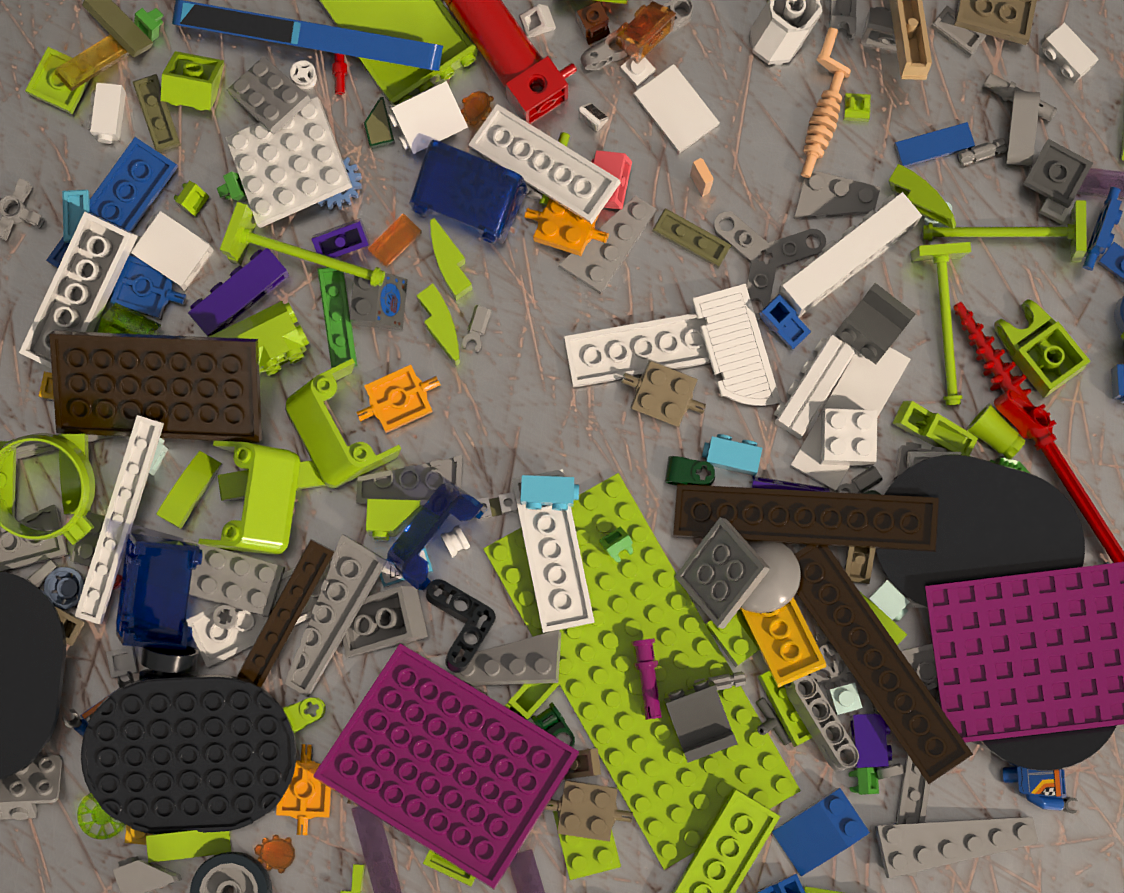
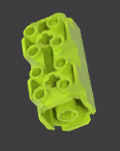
M283 301L209 336L258 339L259 374L266 372L268 376L279 372L282 369L281 366L289 362L295 364L305 358L303 353L307 350L305 346L309 344L301 326L295 327L294 325L298 320L289 302L284 304Z

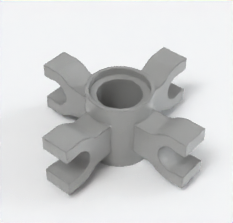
M19 178L12 195L0 198V213L2 214L0 219V239L7 241L13 224L25 221L41 228L45 220L40 214L30 211L24 206L23 203L29 195L32 185H29L28 181ZM18 205L16 213L7 214L10 206Z

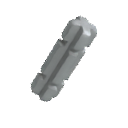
M999 138L993 140V143L986 142L971 147L969 151L968 149L959 151V162L962 165L972 163V160L977 162L995 156V153H1004L1008 150L1006 140Z
M742 671L733 673V675L725 674L708 678V682L714 681L717 691L732 688L734 685L739 687L746 684L745 674ZM705 678L695 680L694 683L705 680Z

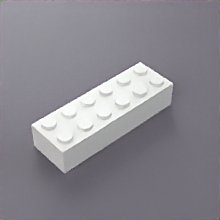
M903 192L897 197L892 194L882 202L878 212H875L873 209L862 218L863 221L857 228L854 225L849 227L842 234L843 237L839 239L838 243L833 240L822 249L823 252L817 259L814 256L808 259L802 265L803 268L797 275L795 272H792L782 280L783 283L779 286L781 288L779 294L797 312L796 315L800 318L914 229L922 217L921 213Z
M84 212L19 353L52 369L49 337L52 331L94 332L138 235L92 213Z

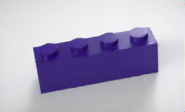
M268 248L263 251L261 249L256 251L250 257L251 261L244 267L238 266L230 273L231 277L227 281L217 283L210 290V295L204 300L202 298L196 300L190 306L191 310L188 314L207 337L226 329L289 277L286 268Z

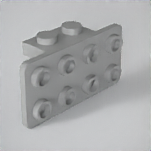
M59 755L38 756L25 769L6 779L0 780V820L36 818V803H54L58 800L62 759Z

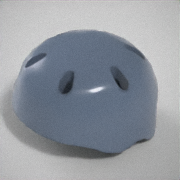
M57 568L45 579L44 592L56 607L69 609L79 603L85 578L81 572L74 568Z

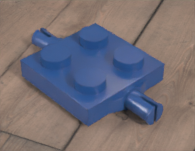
M1110 187L1107 199L1104 201V207L1099 212L1087 251L1084 255L1086 259L1083 268L1093 271L1099 254H1104L1106 248L1109 249L1113 242L1115 234L1111 233L1114 225H1118L1123 213L1122 210H1119L1122 201L1117 200L1121 191L1119 188Z
M129 255L114 286L110 303L124 309L161 319L164 307L169 300L184 305L186 294L172 291L173 281L139 258Z

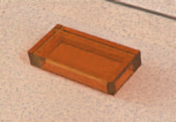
M403 213L368 248V251L387 268L422 233V230Z

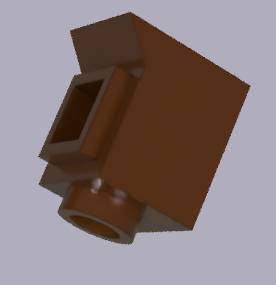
M600 1L577 11L576 21L588 45L610 34L608 27L609 18Z

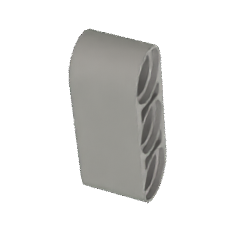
M1014 90L1006 164L1032 166L1040 92Z

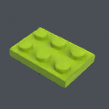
M553 811V815H554V819H555V823H556V827H557V831H558V824H559L558 811ZM612 831L610 842L558 834L570 880L621 867Z

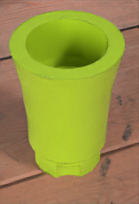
M990 403L976 415L966 431L980 438L999 454H1003L1008 460L1012 459L1025 444V440L999 415Z

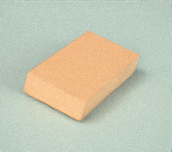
M700 158L693 162L690 176L703 197L710 193L714 178L704 160Z

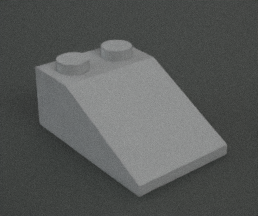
M398 586L367 596L342 639L346 657L398 646L400 643L403 645L428 637L417 586Z

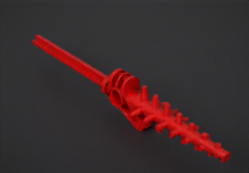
M962 302L957 303L953 306L956 311L955 315L960 317L961 324L964 325L962 330L968 331L970 334L968 336L971 340L969 342L970 346L976 345L978 348L976 353L979 355L976 359L977 361L984 359L986 362L983 365L984 369H986L983 372L984 376L994 375L991 379L993 384L990 387L991 391L1001 388L1004 392L994 400L996 409L1016 427L1018 433L1023 438L1034 440L1035 449L1037 451L1042 450L1112 562H1124L1123 549L1054 443L1057 438L1052 433V429L1057 423L1055 420L1051 421L1049 417L1051 415L1050 412L1047 413L1043 409L1046 407L1045 404L1036 407L1027 397L1031 390H1022L1020 387L1026 376L1024 374L1021 376H1013L1010 371L1016 366L1015 362L1004 363L1000 357L1005 353V350L994 349L991 345L995 340L994 337L985 336L982 332L984 325L975 322L972 317L973 312L967 310Z

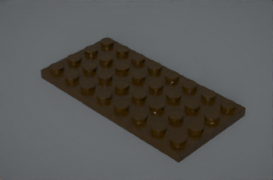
M52 331L49 334L56 433L130 437L138 415L164 423L160 438L260 442L262 440L258 339Z

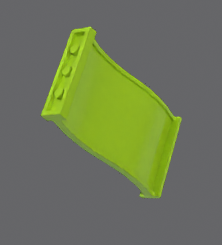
M319 0L337 27L443 45L439 71L358 57L391 104L397 105L434 87V83L441 79L448 80L455 74L456 69L462 65L464 67L469 66L476 60L478 55L476 45L469 40L441 0Z

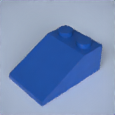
M841 788L834 789L772 831V834L800 876L810 872L870 833Z

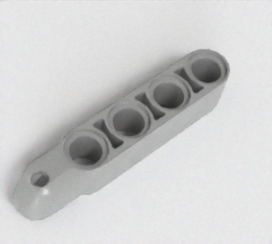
M671 0L610 33L605 40L584 51L580 58L581 63L586 70H599L613 61L617 62L683 27L691 19L693 11L692 2L690 0ZM682 7L686 9L687 13L679 15L675 12V9ZM661 19L665 22V25L657 27L653 24V21ZM640 31L644 37L635 39L631 36V33ZM618 43L622 46V49L613 51L609 48V45Z
M806 675L785 684L784 687L786 688L789 700L829 766L836 771H843L855 766L859 760L858 750L816 681ZM799 683L805 687V695L799 692ZM813 706L818 709V711H819V718H817V717H815V716L813 715V713H812V707H813ZM826 729L832 732V741L827 738ZM840 752L846 755V764L841 761Z

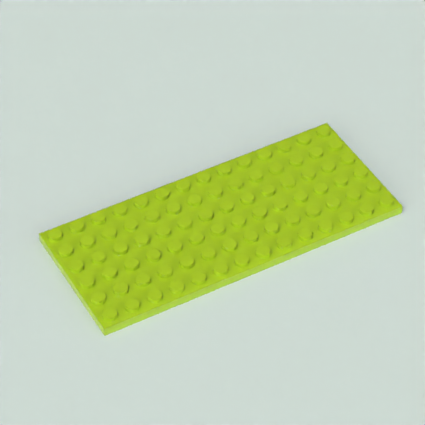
M617 473L581 493L579 500H573V507H571L594 623L559 630L561 632L559 678L562 680L560 687L595 748H598L601 760L628 808L633 812L636 822L663 870L697 851L734 788L768 809L778 805L801 790L769 734L760 735L758 733L757 727L762 722L741 686L735 687L734 685L732 688L717 691L738 744L689 763L687 762L664 699L668 698V694L674 690L683 689V691L694 688L695 680L708 679L709 677L725 674L733 675V671L687 591L675 578V570L620 474ZM621 526L633 542L631 544L633 553L630 555L625 549L620 551L618 555L621 561L616 562L603 549L599 540ZM519 528L483 548L529 632L534 637L545 633L542 631L522 528ZM655 638L653 649L655 660L658 661L655 673L662 718L645 720L640 672L635 668L637 659L635 646H632V641Z

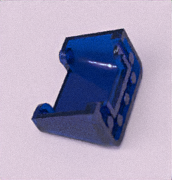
M431 140L409 204L412 207V211L419 215L426 216L427 213L432 214L434 211L478 229V232L482 234L481 239L490 244H495L496 242L504 244L528 189L524 178L520 174L440 141Z
M451 482L441 484L391 546L387 553L388 563L417 590L424 592L431 580L428 578L429 562L422 558L420 553L451 514L461 522L472 520L474 517L480 520L488 509L458 485Z
M128 534L116 618V636L123 646L186 650L187 642H191L192 627L188 626L186 621L192 570H195L197 565H201L203 556L202 549H199L200 546L198 544L143 534Z

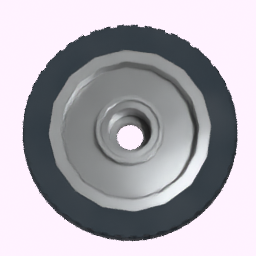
M224 852L206 860L196 871L190 887V893H228L230 887H235L237 893H272L271 880L264 866L254 857L241 852Z

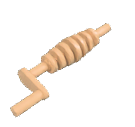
M832 27L828 29L817 61L834 76L829 90L823 91L822 99H819L817 108L814 109L813 116L809 120L810 126H808V135L805 139L807 145L803 149L807 157L801 172V176L805 178L811 177L816 159L823 157L824 150L829 145L828 141L833 137V132H835L837 127L838 113L840 112L839 104L842 102L839 90L843 78H848L851 73L848 67L830 58L838 34V30Z

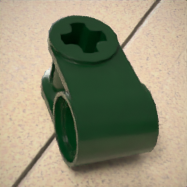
M679 456L668 457L665 483L676 486L677 484L711 486L714 483L715 469L709 462ZM702 469H706L707 474L710 475L706 476L705 480H700V475L697 474L701 473Z
M553 702L549 704V708L539 715L531 716L536 726L557 738L560 734H567L571 738L569 746L574 748L575 737Z

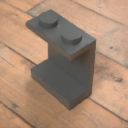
M874 283L835 334L876 365L912 320L915 313L878 284Z
M708 679L694 683V688L683 691V689L674 690L668 694V698L664 699L688 763L738 744L718 695L716 684L714 681L708 682Z

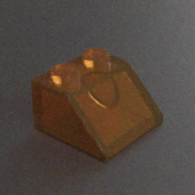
M654 1L648 6L642 5L634 14L635 18L629 24L625 22L619 27L616 32L618 34L616 36V44L638 64L673 30L676 13Z

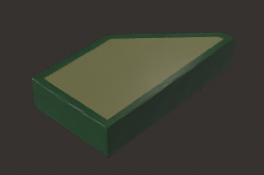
M384 97L379 98L364 122L370 149L395 143Z

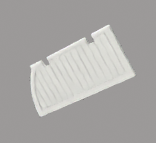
M746 284L692 298L697 319L705 317L707 324L700 326L713 372L715 375L721 373L723 377L722 381L717 382L721 397L725 396L733 401L753 406L781 403Z

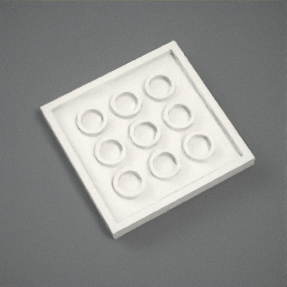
M318 97L311 99L300 112L274 135L259 122L226 137L256 225L259 228L352 188L331 127Z

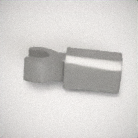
M479 305L475 306L467 329L469 334L463 338L462 348H466L467 343L472 340L476 342L475 352L478 353L482 346L480 336H483L492 312L490 309Z
M871 466L851 479V484H842L836 491L841 492L846 489L849 493L862 494L883 479L876 467Z

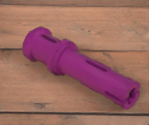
M655 638L632 641V646H635L637 659L635 668L640 672L645 720L662 718L655 668L658 665L653 649Z

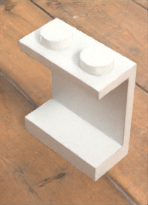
M444 79L435 82L434 87L397 105H389L391 112L387 115L393 127L398 126L402 135L398 138L404 150L409 149L411 153L415 154L468 128L449 85Z
M160 211L157 216L153 215L146 225L147 230L142 237H137L130 253L133 257L139 258L173 281L178 288L185 292L214 250L209 243Z

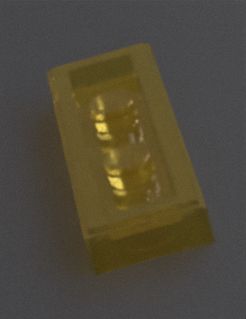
M110 34L57 67L55 75L70 91H73L130 54Z

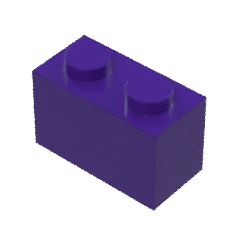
M361 218L317 233L311 238L317 253L332 258L369 246L370 242Z
M880 713L851 715V740L859 753L858 763L853 767L889 766L888 761H892L891 745H887L886 734H890V728Z

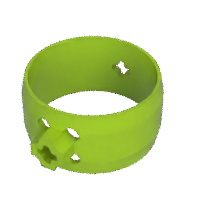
M35 433L12 439L0 448V473L6 458L20 444L26 441L49 443L62 450L76 466L81 480V499L74 516L65 526L58 530L41 531L29 528L17 521L5 507L0 494V526L11 534L24 539L47 540L63 534L72 545L76 544L94 528L92 523L85 517L91 508L95 494V476L88 458L74 443L55 434Z

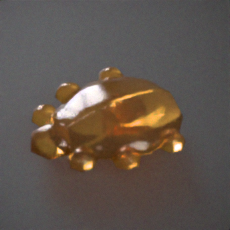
M477 91L463 98L464 108L461 109V113L466 115L464 117L465 122H469V125L475 127L480 121H486L485 114L492 112L490 102L494 100L493 96H489L486 92Z
M274 835L270 841L268 838H263V845L258 844L254 848L255 854L260 856L257 860L261 864L266 863V870L278 869V873L282 874L292 864L295 857V849L291 844V838L287 837L284 840L279 839L278 835Z

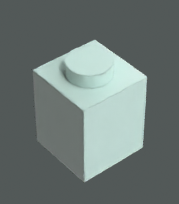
M888 580L883 582L868 598L890 619H895L897 622L908 612L905 607L910 601Z
M855 683L826 691L830 706L836 715L862 708Z

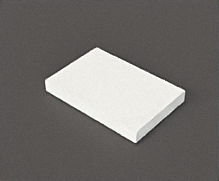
M674 64L634 92L633 96L678 154L720 124Z

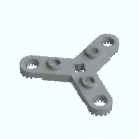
M722 212L714 221L715 233L731 244V247L751 264L746 287L750 300L760 301L763 309L770 303L776 268L818 255L826 245V237L818 229H809L768 243L732 212ZM726 218L730 219L734 225L731 231H723L719 226L720 221ZM814 236L819 238L820 246L814 249L808 247L806 244L807 237ZM761 252L772 256L769 259V264L758 260L761 257ZM755 313L756 320H760V314Z

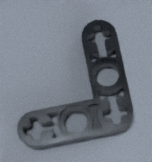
M435 579L429 583L426 591L428 602L465 623L445 659V664L450 671L460 673L468 667L491 630L496 619L495 612L489 606L448 582ZM439 588L442 590V594L437 597L434 595V592ZM451 594L453 596L451 597L450 602L448 604L446 603V600ZM457 600L464 601L467 604V609L465 611L457 610L454 607V602ZM482 615H486L487 619L479 629L476 627L479 618ZM467 633L474 634L478 642L476 644H468L463 636ZM462 649L465 653L457 664L453 662L454 657L456 658Z

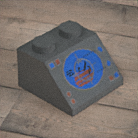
M385 273L383 284L374 287L370 285V280L354 276L350 310L351 325L403 330L408 280Z

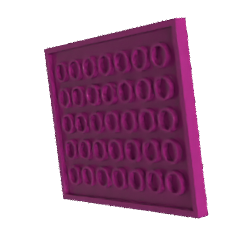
M400 643L313 777L495 890L579 755V751Z

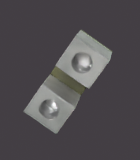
M514 492L500 494L499 497L492 499L485 497L473 500L477 520L517 512Z

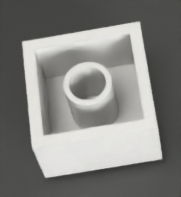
M825 408L821 413V464L873 466L877 461V410Z

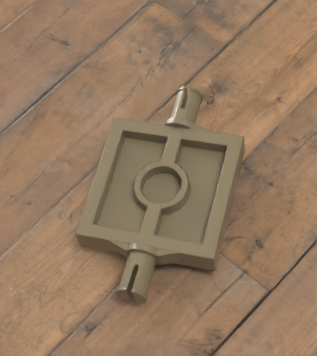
M651 360L648 361L644 373L639 378L627 373L623 375V377L632 380V382L622 378L621 383L635 388V397L630 407L633 410L677 427L680 426L683 415L688 409L700 414L704 412L703 409L695 406L705 409L706 404L692 399L693 390L698 380L694 377Z
M565 780L564 791L560 800H550L548 804L551 805H547L545 808L546 810L558 811L559 824L557 834L609 842L615 821L631 823V817L633 816V812L617 810L616 797L618 788Z

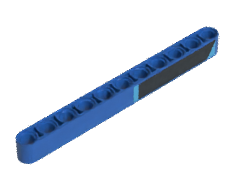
M175 0L172 19L173 25L435 71L440 69L443 45L185 0Z

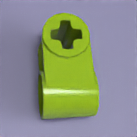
M315 697L306 698L296 704L283 708L291 722L294 733L320 720L326 713V706L323 700ZM309 703L319 706V709L316 710V716L307 713V710L310 708Z

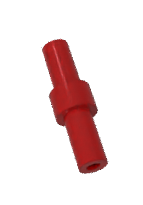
M334 53L335 63H332V75L335 76V94L344 95L347 63H345L344 54Z

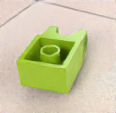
M1027 299L1021 306L1028 321V328H1015L1004 319L997 320L994 323V327L1012 360L1040 395L1045 398L1083 371L1090 363V360L1059 321L1056 322L1037 303Z

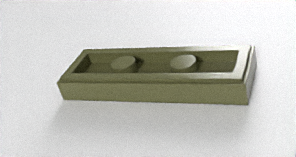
M112 0L83 1L82 6L133 58L152 47L153 42Z
M157 74L133 81L155 150L160 153L181 146L167 102L161 101V84Z
M666 208L652 230L657 235L717 268L720 267L731 248V244Z

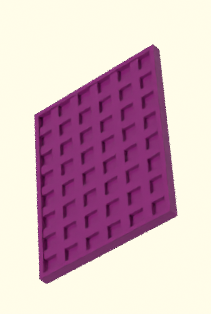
M1124 562L925 586L941 709L965 743L1124 724Z

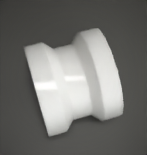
M305 60L298 61L292 66L290 76L293 83L303 91L312 89L317 82L314 66Z
M459 525L453 527V531L449 533L444 532L440 534L452 557L456 556L459 550L470 548Z

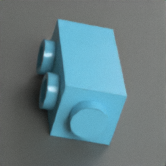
M717 434V437H711L710 443H704L702 457L706 458V462L712 464L713 467L755 476L758 472L763 448L757 447L758 443L754 441L742 440V443L732 441L731 436Z
M522 475L521 505H526V509L540 510L542 505L552 506V510L566 511L568 506L573 507V500H579V484H574V477Z

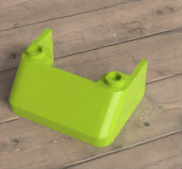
M353 358L314 377L289 396L285 405L286 413L322 481L331 488H338L359 476L397 459L401 451L400 445H397L375 455L370 445L364 442H356L347 447L324 404V401L329 400L335 395L337 390L336 381L352 374L355 365Z
M214 441L213 446L234 453V463L238 467L249 469L241 521L231 520L224 525L221 540L199 538L198 544L227 551L265 554L283 553L288 546L300 469L299 456L295 452L286 449L248 442Z

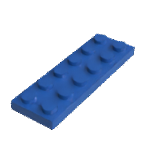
M134 137L90 198V213L132 232L178 168L177 164ZM62 237L46 261L58 269L70 243H65Z

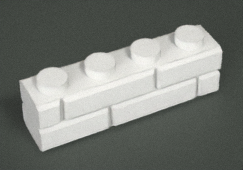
M832 334L829 335L827 340L821 338L814 349L818 353L813 361L808 359L800 371L805 374L800 383L796 380L793 382L787 392L791 397L786 404L781 401L774 412V415L777 416L774 423L798 439H801L857 351Z

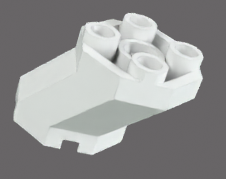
M768 0L749 32L752 53L768 65H781L782 63L790 62L802 47L803 42L822 14L820 0Z

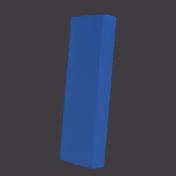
M968 122L898 141L895 142L894 146L900 165L908 167L970 149L975 146Z

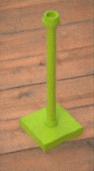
M1086 200L1075 201L1070 212V224H1067V227H955L953 229L950 227H933V223L929 222L928 224H923V240L932 242L933 237H1067V240H1071V262H1081L1087 251Z
M236 203L219 249L227 256L231 263L241 266L248 245L252 243L370 280V285L374 287L383 284L385 271H382L379 267H376L373 271L253 233L256 226L253 212L247 204Z
M971 242L921 245L911 251V262L933 260L934 264L937 265L947 396L943 397V401H945L946 406L960 405L961 399H963L962 395H958L947 263L949 259L962 258L971 253Z

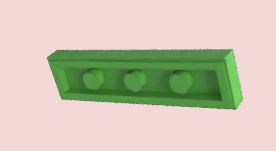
M329 267L317 268L331 368L352 358L355 362L354 366H357L344 272Z

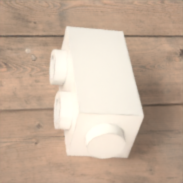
M1065 22L1059 28L1053 26L1044 35L1046 39L1041 47L1045 56L1051 61L1054 60L1060 66L1062 74L1074 82L1086 74L1099 60Z
M96 83V90L91 92L90 102L91 106H93V113L88 116L87 128L98 142L110 144L112 140L120 141L126 92L122 85Z

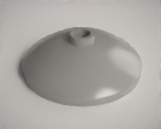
M746 541L771 569L741 608L754 613H767L778 610L792 600L799 588L801 572L798 560L794 553L782 543Z

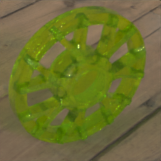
M92 793L86 795L78 807L77 819L79 826L85 834L94 839L104 840L112 838L119 834L125 826L122 822L113 821V818L93 798ZM89 799L96 803L93 810L85 805ZM91 813L92 821L84 823L82 815ZM94 823L101 825L97 835L90 832ZM111 823L114 832L107 835L105 825Z

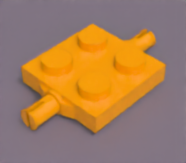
M551 198L542 212L530 208L526 209L524 217L538 222V227L533 236L535 242L582 256L586 245L591 239L606 243L609 233L595 229L598 216L590 224Z
M408 365L364 385L369 396L370 406L356 413L360 422L375 415L381 422L385 433H388L432 413L426 391L441 385L437 376L422 382L416 376L412 365Z
M301 744V760L296 761L292 781L276 807V815L291 816L297 819L296 835H308V819L330 817L331 788L313 777L320 764L311 761L312 745L307 744V755L306 744Z

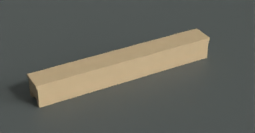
M889 0L901 79L926 80L932 59L922 0Z

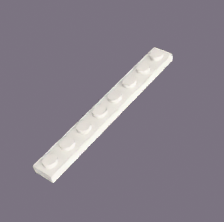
M138 415L136 417L74 617L96 624H102L164 423Z

